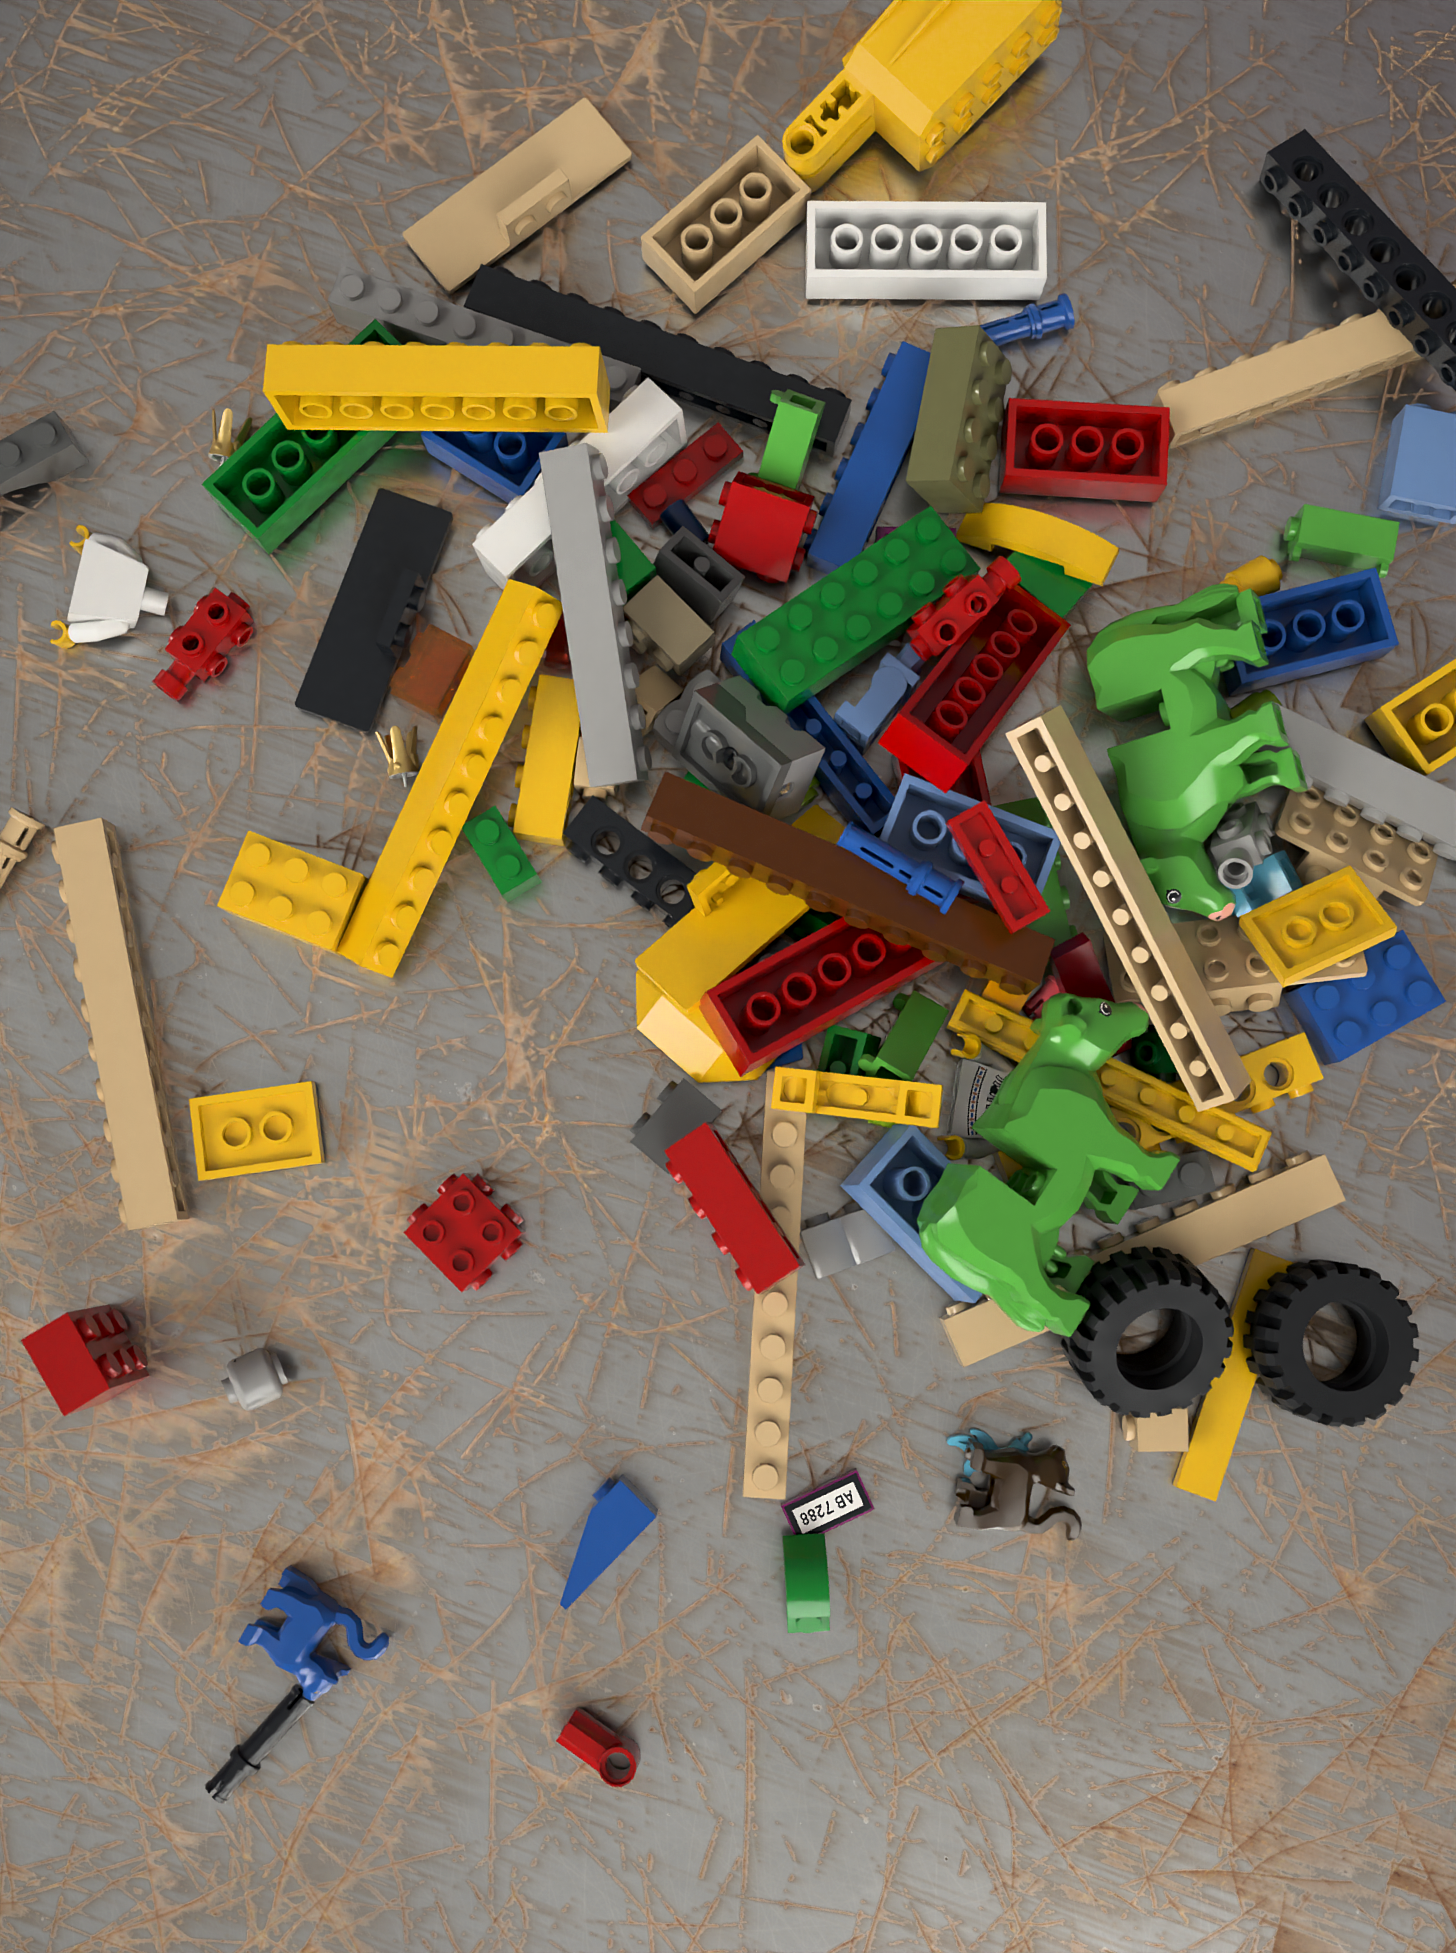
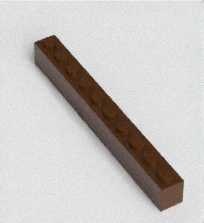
M666 771L640 829L647 832L652 840L660 844H675L686 849L688 854L697 860L704 862L712 860L726 866L727 870L737 877L744 879L752 877L766 883V887L774 893L780 895L791 894L805 900L806 905L816 911H831L844 917L845 922L853 927L873 929L882 933L883 937L893 944H908L922 950V954L930 960L937 962L947 961L961 967L960 970L970 977L978 979L985 977L999 983V987L1010 994L1027 995L1040 985L1055 939L1028 927H1023L1010 934L998 914L958 897L955 898L944 915L939 912V906L919 894L915 896L910 895L908 890L905 889L906 884L849 850Z

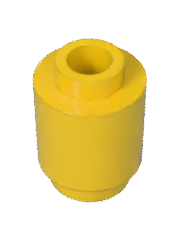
M1260 555L1227 573L1225 580L1219 584L1236 585L1239 593L1251 588L1258 596H1263L1280 590V580H1282L1283 575L1280 566L1275 560Z

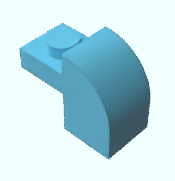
M1285 850L1263 859L1262 864L1254 866L1252 880L1247 886L1239 889L1229 888L1236 897V905L1232 912L1233 916L1239 917L1303 886Z

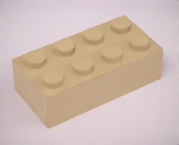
M757 134L641 236L643 260L696 314L806 217L807 201H811L812 189Z

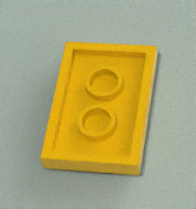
M1351 865L1240 915L1239 926L1282 987L1288 986L1395 936L1397 930L1395 923Z
M314 1081L189 1099L198 1181L325 1163Z

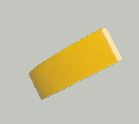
M984 503L982 513H966L956 533V538L959 542L991 552L994 546L997 545L1064 566L1065 575L1103 586L1119 554L1118 547L1082 527L1039 511L1007 504Z
M775 1066L771 1109L939 1128L944 1085Z

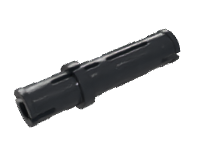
M295 1684L242 1745L238 1744L231 1750V1758L205 1784L209 1794L214 1789L217 1790L212 1796L214 1800L225 1804L248 1775L253 1776L261 1768L260 1762L307 1709L312 1707L315 1701L303 1697L302 1686Z

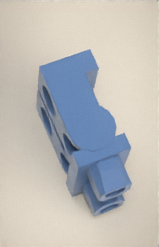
M909 643L904 646L896 657L890 653L885 655L880 661L878 670L871 679L867 693L855 707L845 700L835 713L834 721L862 756L896 715L900 703L904 706L916 690L920 680L919 675L922 671L921 666L925 661L913 651Z

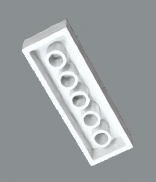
M807 201L805 223V299L1039 300L1047 279L1046 202Z
M647 378L639 386L631 387L624 394L621 403L609 413L608 433H589L581 441L577 440L570 446L588 443L604 455L608 467V477L603 479L605 493L612 500L615 515L629 502L627 495L688 445L683 411L652 380ZM542 472L536 478L534 486L523 496L515 497L507 505L505 513L494 524L489 523L479 531L476 541L472 544L486 574L502 590H504L508 579L539 587L557 570Z

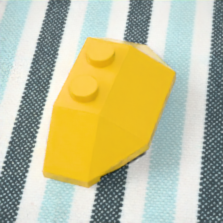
M640 969L636 972L637 1029L698 1083L758 1080L777 1059L776 1057L740 1077L700 1009L697 1007L690 1014L685 1013Z

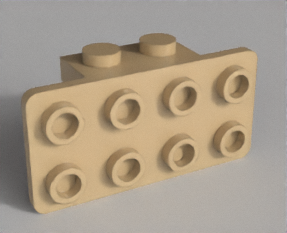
M1311 786L1307 791L1298 793L1288 788L1275 826V833L1279 837L1306 850L1294 866L1303 884L1308 885L1351 865L1376 899L1385 890L1414 906H1421L1427 900L1438 854L1432 851L1433 847L1421 840L1418 843L1399 836L1396 833L1397 829L1386 822L1380 825L1366 820L1360 816L1361 811L1351 804L1343 807L1324 798L1325 792L1314 786Z

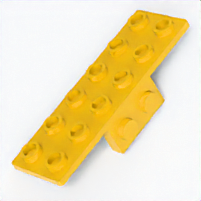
M813 805L791 824V826L837 845L840 836L845 830L842 824L819 805ZM714 862L708 868L699 871L694 876L692 882L687 885L695 908L635 959L636 966L685 1013L690 1014L701 1005L700 1000L707 990L733 977L810 909L806 905L805 900L791 894L780 895L774 893L766 887V883L752 877L748 879L737 877L731 874L726 866Z

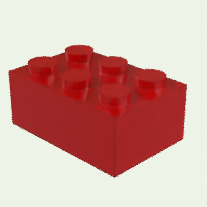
M109 1304L66 1312L21 1340L63 1416L105 1403L150 1376L145 1368L148 1365L145 1354L139 1346L131 1344L125 1333V1330H127L125 1319L117 1309H112Z

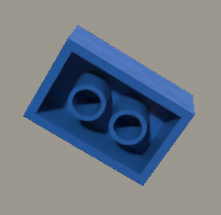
M423 431L421 433L429 454L507 503H510L519 495L523 496L534 486L536 478L542 472L539 452L569 446L566 432Z
M1404 930L1395 933V936L1363 950L1368 968L1366 976L1300 984L1283 994V997L1324 1065L1341 1062L1446 1002Z

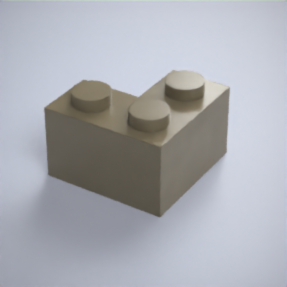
M658 575L623 606L624 619L630 623L633 633V645L631 647L640 655L645 651L666 672L672 668L679 676L683 675L715 644V632Z

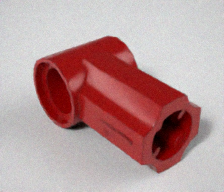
M580 1707L576 1708L556 1740L560 1745L597 1770L601 1779L612 1787L627 1785L634 1778L640 1762V1749L633 1739L627 1736H619ZM613 1753L626 1755L630 1761V1767L624 1770L614 1768L610 1763L609 1756Z

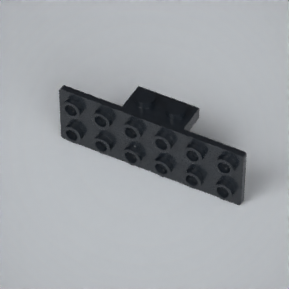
M383 488L378 489L296 698L295 706L298 709L365 733L371 732L403 648H407L411 640L412 624L417 611L420 612L426 601V588L453 520L451 512Z

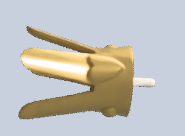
M229 408L223 412L218 437L216 432V413L212 409L213 442L208 457L220 462V466L243 445L253 421L252 417L246 418L234 442H231L233 412Z
M394 725L391 727V736L385 735L384 740L379 732H375L388 761V777L390 779L403 778L405 788L408 787L407 778L417 776L420 771L418 754H416L417 725L413 726L412 731L408 732L406 736V750L398 726Z

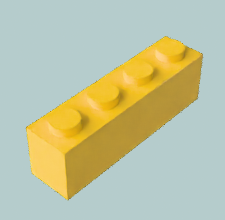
M539 674L538 685L531 686L529 692L528 710H533L531 725H524L521 747L522 749H527L524 764H518L516 769L515 788H520L518 804L511 803L508 827L513 828V833L517 840L565 847L566 839L563 832L569 825L575 789L573 784L579 737H582L574 680Z

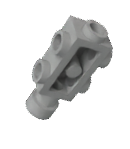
M1256 801L1245 805L1242 802L1234 803L1227 809L1217 827L1211 833L1212 841L1211 846L1207 848V853L1215 870L1218 871V877L1222 884L1232 889L1247 886L1252 880L1254 866L1262 864L1264 855L1272 853L1269 837L1275 835L1274 826L1267 812L1262 814Z

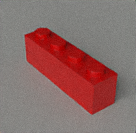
M703 1123L664 1150L670 1159L665 1163L668 1171L678 1184L684 1181L692 1193V1196L688 1198L690 1205L702 1220L707 1217L716 1230L711 1234L715 1244L724 1255L731 1253L739 1266L735 1269L736 1276L747 1291L754 1289L757 1295L765 1293L806 1265L714 1124Z

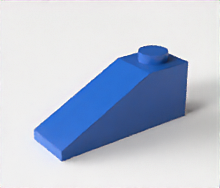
M624 1474L615 1482L609 1477L592 1494L597 1501L591 1508L560 1605L565 1610L657 1517L658 1509Z

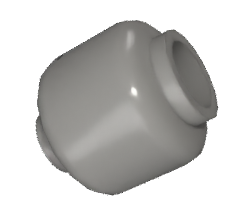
M257 1348L229 1361L227 1364L229 1377L221 1380L230 1404L239 1400L242 1408L247 1411L254 1410L279 1399L283 1394L282 1385L288 1383L276 1352L269 1354L264 1348Z

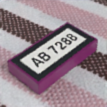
M856 1468L781 1503L782 1510L794 1535L826 1533L874 1510Z

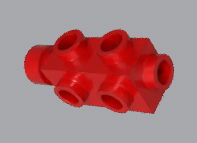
M999 556L986 568L987 573L983 577L979 574L967 575L965 577L962 574L956 576L942 589L945 595L933 605L932 602H928L912 616L914 623L906 632L913 639L909 643L911 648L922 660L927 661L931 656H938L949 645L955 643L962 633L980 617L989 612L990 608L999 601L998 596L1003 591L1008 593L1021 582L1020 574L1006 558Z
M214 588L209 595L203 596L196 603L193 610L194 614L184 626L177 627L168 639L165 651L172 657L174 662L166 671L162 669L152 682L169 697L179 702L188 691L186 686L194 676L203 682L209 676L213 678L218 677L227 666L228 659L225 656L234 645L242 647L246 644L253 633L251 624L254 620L247 612L251 607L235 593L231 592L226 596L217 588ZM224 610V615L220 619H217V617ZM199 641L198 647L194 650H191L194 647V645Z

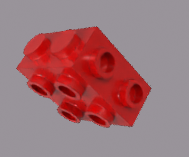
M738 471L732 483L728 481L724 483L718 505L725 508L721 521L715 519L712 524L708 543L714 544L713 551L738 571L743 568L757 573V577L766 582L779 583V581L787 583L792 571L799 573L806 553V549L801 548L800 543L804 533L811 535L818 515V511L811 509L815 496Z
M454 1173L438 1187L436 1191L441 1196L432 1205L428 1206L426 1203H423L408 1217L407 1221L411 1225L403 1233L461 1292L467 1291L470 1287L477 1291L494 1275L489 1268L500 1257L507 1261L523 1246L519 1238L526 1232L520 1226L524 1219L508 1203L501 1207L494 1200L491 1194L495 1189L480 1174L477 1173L472 1177L469 1173H463L458 1177Z

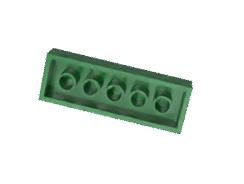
M376 319L348 344L364 345L366 342L375 341L385 345H402ZM275 413L202 483V486L214 502L270 555L398 431L287 430L278 414Z
M929 506L740 633L736 638L731 655L771 706H777L782 712L787 714L905 633L914 623L912 616L928 602H932L933 605L945 595L942 589L952 579L960 574L964 577L976 575L981 568L933 507Z

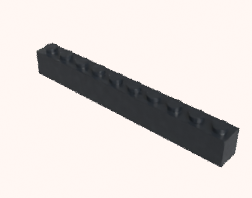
M483 264L480 265L464 304V308L569 344L586 343L591 346H600L602 355L641 368L642 383L649 378L670 398L769 435L778 404L770 401L773 390L786 392L789 389L826 402L811 450L832 458L850 415L852 399L846 398L837 389L829 387L822 389L809 384L805 378L799 375L788 374L786 376L772 371L770 366L761 361L752 360L748 362L735 357L731 351L725 348L714 347L712 349L701 345L695 338L687 334H671L663 331L654 322L649 320H641L639 322L625 317L616 308L610 306L600 308L588 303L585 298L578 294H562L552 290L549 285L540 280L533 279L527 281L516 277L510 270L501 266L491 268Z

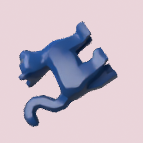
M292 1565L284 1569L282 1578L278 1583L283 1589L270 1588L260 1603L267 1610L277 1607L285 1612L288 1617L282 1627H278L263 1619H257L254 1624L249 1623L238 1640L239 1643L245 1646H252L254 1644L262 1646L278 1667L296 1675L303 1688V1696L312 1701L328 1692L333 1685H337L340 1676H346L351 1671L349 1666L334 1659L318 1655L316 1652L322 1639L332 1626L338 1624L346 1627L347 1645L356 1657L365 1661L378 1659L389 1646V1636L386 1633L378 1635L372 1643L365 1642L361 1619L351 1609L340 1606L334 1598L324 1593L312 1578Z

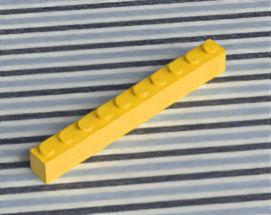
M508 579L336 951L361 967L393 978L563 612L562 602L536 586Z

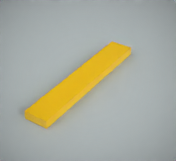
M1255 1248L1250 1249L1229 1313L1234 1326L1233 1337H1229L1233 1343L1231 1355L1223 1360L1226 1367L1220 1378L1214 1377L1210 1382L1212 1388L1201 1397L1189 1433V1452H1183L1173 1482L1175 1487L1216 1502L1257 1377L1256 1373L1249 1371L1246 1363V1358L1252 1356L1251 1349L1243 1347V1335L1250 1334L1251 1327L1250 1323L1245 1322L1248 1310L1255 1311L1258 1305L1253 1300L1259 1289L1268 1290L1271 1287L1267 1283V1279L1276 1272L1287 1273V1266L1294 1264V1262Z

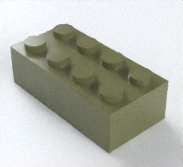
M980 325L935 329L906 482L939 514L982 513L984 500L990 492L989 474L992 460L997 455L996 437L999 422L1003 420L1005 414L1003 401L1006 385L1011 381L1012 367L1010 361Z

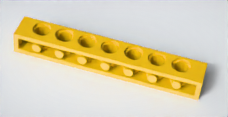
M1305 1032L1289 1036L1239 1056L1252 1081L1242 1091L1238 1101H1231L1217 1107L1232 1114L1250 1108L1252 1114L1275 1106L1273 1098L1288 1093L1289 1098L1293 1099L1314 1091L1311 1083L1324 1077ZM1268 1064L1276 1067L1279 1072V1081L1275 1086L1268 1084L1264 1077V1070ZM1182 1079L1170 1083V1085L1188 1093ZM1113 1106L1110 1107L1117 1122L1124 1125L1128 1132L1148 1152L1162 1150L1159 1143L1171 1138L1175 1139L1176 1144L1185 1142V1140L1164 1130L1156 1131L1151 1124ZM1001 1150L992 1154L1004 1184H1007L1009 1178L1017 1170H1021L1022 1166Z

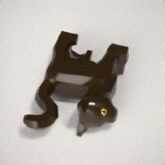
M968 1438L964 1457L970 1460L971 1468L989 1474L990 1477L987 1487L984 1488L973 1486L969 1478H958L955 1495L962 1499L965 1504H960L958 1512L954 1514L956 1526L976 1530L1001 1529L1012 1532L1021 1530L1027 1534H1043L1056 1523L1063 1522L1066 1525V1539L1068 1541H1074L1080 1535L1082 1528L1081 1518L1074 1509L1059 1506L1050 1508L1038 1518H1033L1029 1515L1030 1496L1033 1484L1039 1483L1051 1490L1074 1496L1075 1489L1068 1483L1070 1468L1066 1461L1065 1449L1058 1445H1052L1048 1449L1036 1453H1030L1014 1447L987 1450L984 1449L983 1444L979 1443L978 1440Z

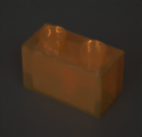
M429 623L425 632H419L413 639L410 646V653L412 655L405 667L400 666L394 673L390 683V688H392L390 694L398 704L439 725L475 651L472 645Z

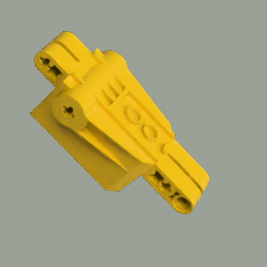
M894 0L867 33L842 58L844 69L787 127L782 139L785 163L812 189L811 193L821 188L876 131L919 172L933 167L1057 38L1060 30L1058 26L1062 12V0Z

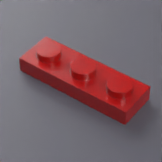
M717 422L627 495L629 503L654 530L662 523L660 515L668 506L680 499H684L686 503L743 458L744 451L721 424Z
M985 800L946 822L949 831L1010 934L1050 912V909Z

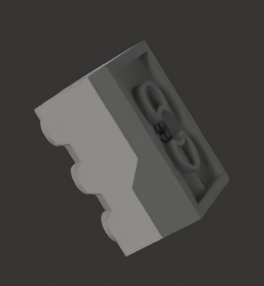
M739 675L694 691L671 756L710 791L780 820L799 812L825 747L806 731H797L791 728L788 716L777 706H766L763 704L759 691Z

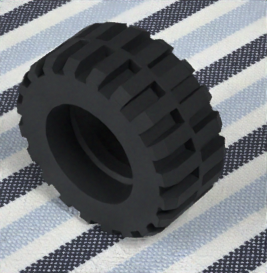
M1146 1246L1131 1248V1253L1125 1254L1122 1250L1109 1255L1111 1260L1103 1264L1098 1261L1090 1269L1091 1273L1084 1279L1075 1293L1090 1301V1306L1072 1336L1062 1335L1061 1346L1063 1352L1069 1360V1364L1094 1399L1102 1406H1109L1115 1413L1128 1415L1130 1412L1135 1418H1150V1413L1155 1412L1160 1417L1172 1414V1409L1178 1406L1181 1409H1185L1194 1404L1192 1401L1194 1397L1200 1393L1204 1396L1212 1388L1210 1382L1214 1377L1220 1378L1226 1367L1223 1360L1231 1355L1233 1343L1229 1337H1233L1234 1326L1233 1320L1229 1317L1230 1309L1226 1300L1189 1259L1181 1254H1173L1169 1249L1155 1247L1151 1252ZM1156 1309H1174L1173 1320L1168 1331L1155 1345L1135 1354H1117V1347L1122 1334L1135 1319Z
M1322 1259L1309 1260L1308 1263L1297 1262L1288 1265L1286 1268L1287 1273L1276 1272L1267 1279V1283L1271 1287L1268 1290L1259 1289L1253 1297V1300L1258 1303L1255 1311H1247L1245 1322L1250 1323L1251 1327L1250 1334L1243 1335V1347L1251 1349L1252 1356L1246 1358V1363L1250 1372L1260 1375L1256 1379L1257 1386L1263 1393L1271 1395L1274 1404L1281 1409L1292 1412L1293 1415L1333 1427H1340L1342 1424L1350 1427L1364 1425L1366 1418L1376 1420L1385 1415L1387 1410L1384 1406L1386 1404L1397 1405L1403 1398V1394L1400 1392L1403 1384L1410 1386L1415 1376L1414 1373L1410 1372L1412 1361H1419L1420 1349H1416L1413 1346V1338H1418L1419 1333L1417 1324L1410 1323L1408 1320V1316L1412 1315V1310L1407 1300L1396 1299L1399 1295V1290L1390 1281L1381 1280V1275L1370 1268L1358 1267L1357 1264ZM1338 1302L1348 1311L1354 1322L1357 1335L1356 1350L1350 1364L1341 1374L1323 1382L1319 1381L1312 1374L1306 1363L1303 1352L1304 1333L1309 1321L1319 1309L1329 1303Z

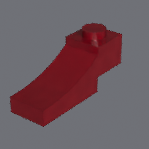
M1083 932L1052 948L1049 961L1060 993L1075 994L1086 998H1101L1115 1002L1099 966L1091 940ZM1131 1038L1117 1050L1112 1058L1132 1048Z

